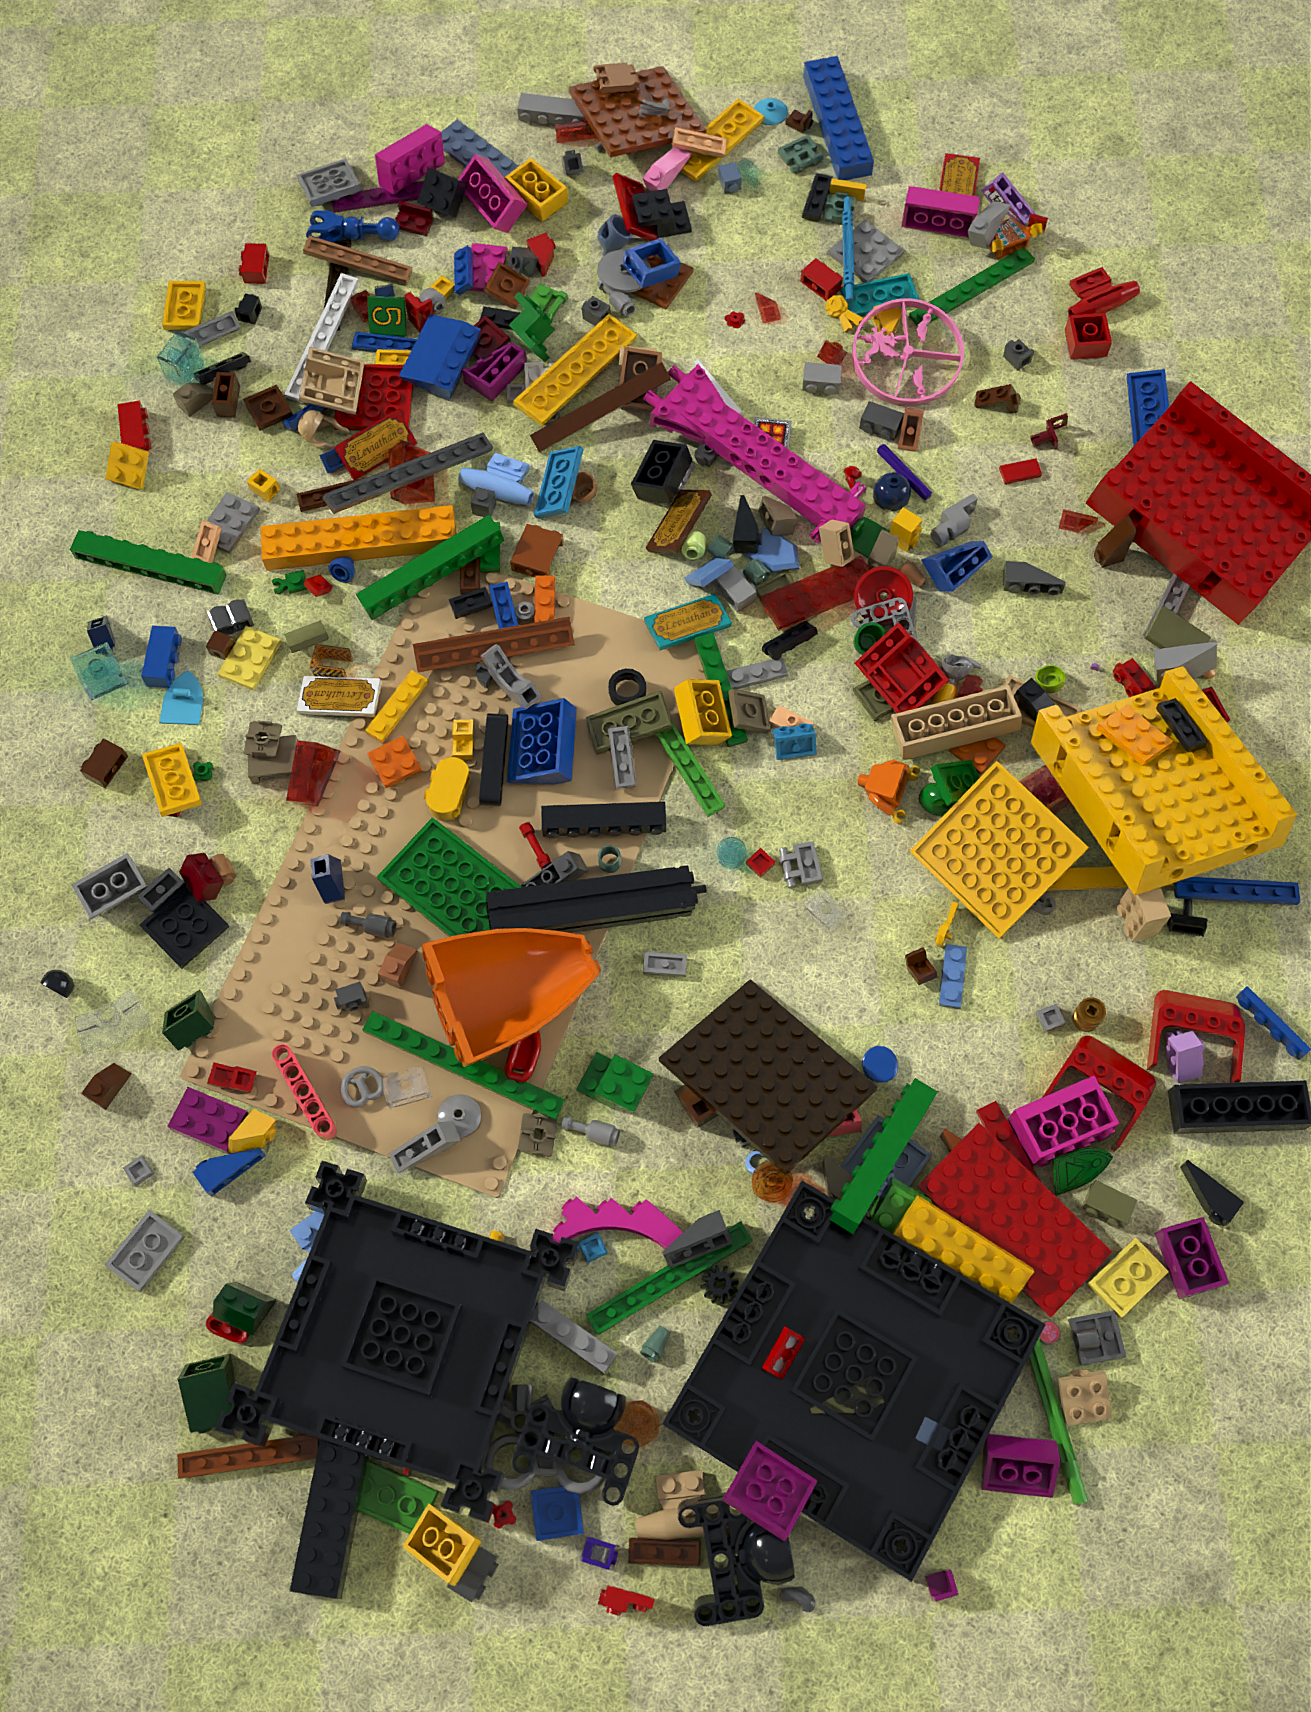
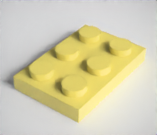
M245 626L217 673L218 676L254 691L282 643L281 640Z
M1135 1237L1087 1285L1112 1311H1115L1119 1318H1122L1169 1271Z

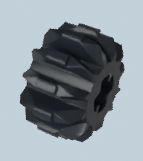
M715 1265V1273L708 1268L706 1272L710 1277H701V1280L707 1284H702L700 1288L701 1290H708L704 1294L705 1298H708L711 1294L713 1295L711 1300L713 1304H715L717 1297L720 1298L721 1305L724 1304V1296L729 1301H732L733 1297L729 1292L733 1294L738 1292V1289L732 1286L739 1284V1280H731L735 1276L734 1271L728 1275L726 1274L728 1266H724L723 1272H720L719 1265ZM714 1281H724L725 1283L723 1287L725 1288L721 1289L720 1287H718L716 1289L714 1287L716 1285V1282Z

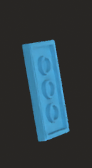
M581 446L550 452L534 512V517L537 519L568 513L584 450Z

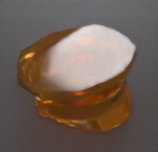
M765 1160L753 1171L752 1189L754 1195L769 1203L778 1202L785 1199L790 1193L793 1183L791 1172L785 1176L769 1160Z
M643 1400L626 1403L625 1412L615 1426L617 1431L635 1437L639 1447H643L655 1439L660 1427L656 1409ZM628 1439L623 1441L625 1444L635 1447L633 1441Z

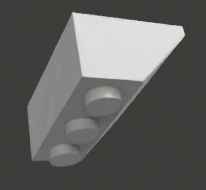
M128 853L72 884L91 920L148 887L136 863Z

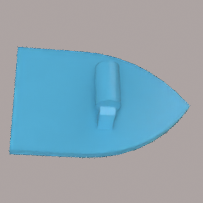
M187 670L172 682L170 688L167 689L163 699L159 723L199 725L203 693L198 680L190 671Z

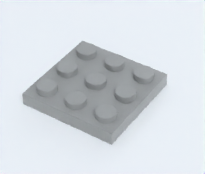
M347 159L297 174L298 181L311 207L321 206L325 202L335 201L346 195H354L362 190Z
M866 220L853 229L854 275L864 283L875 279L904 254V249ZM843 238L828 250V255L842 266Z

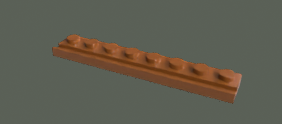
M570 616L415 643L413 648L418 673L483 661L481 655L495 644L500 646L506 657L575 645Z

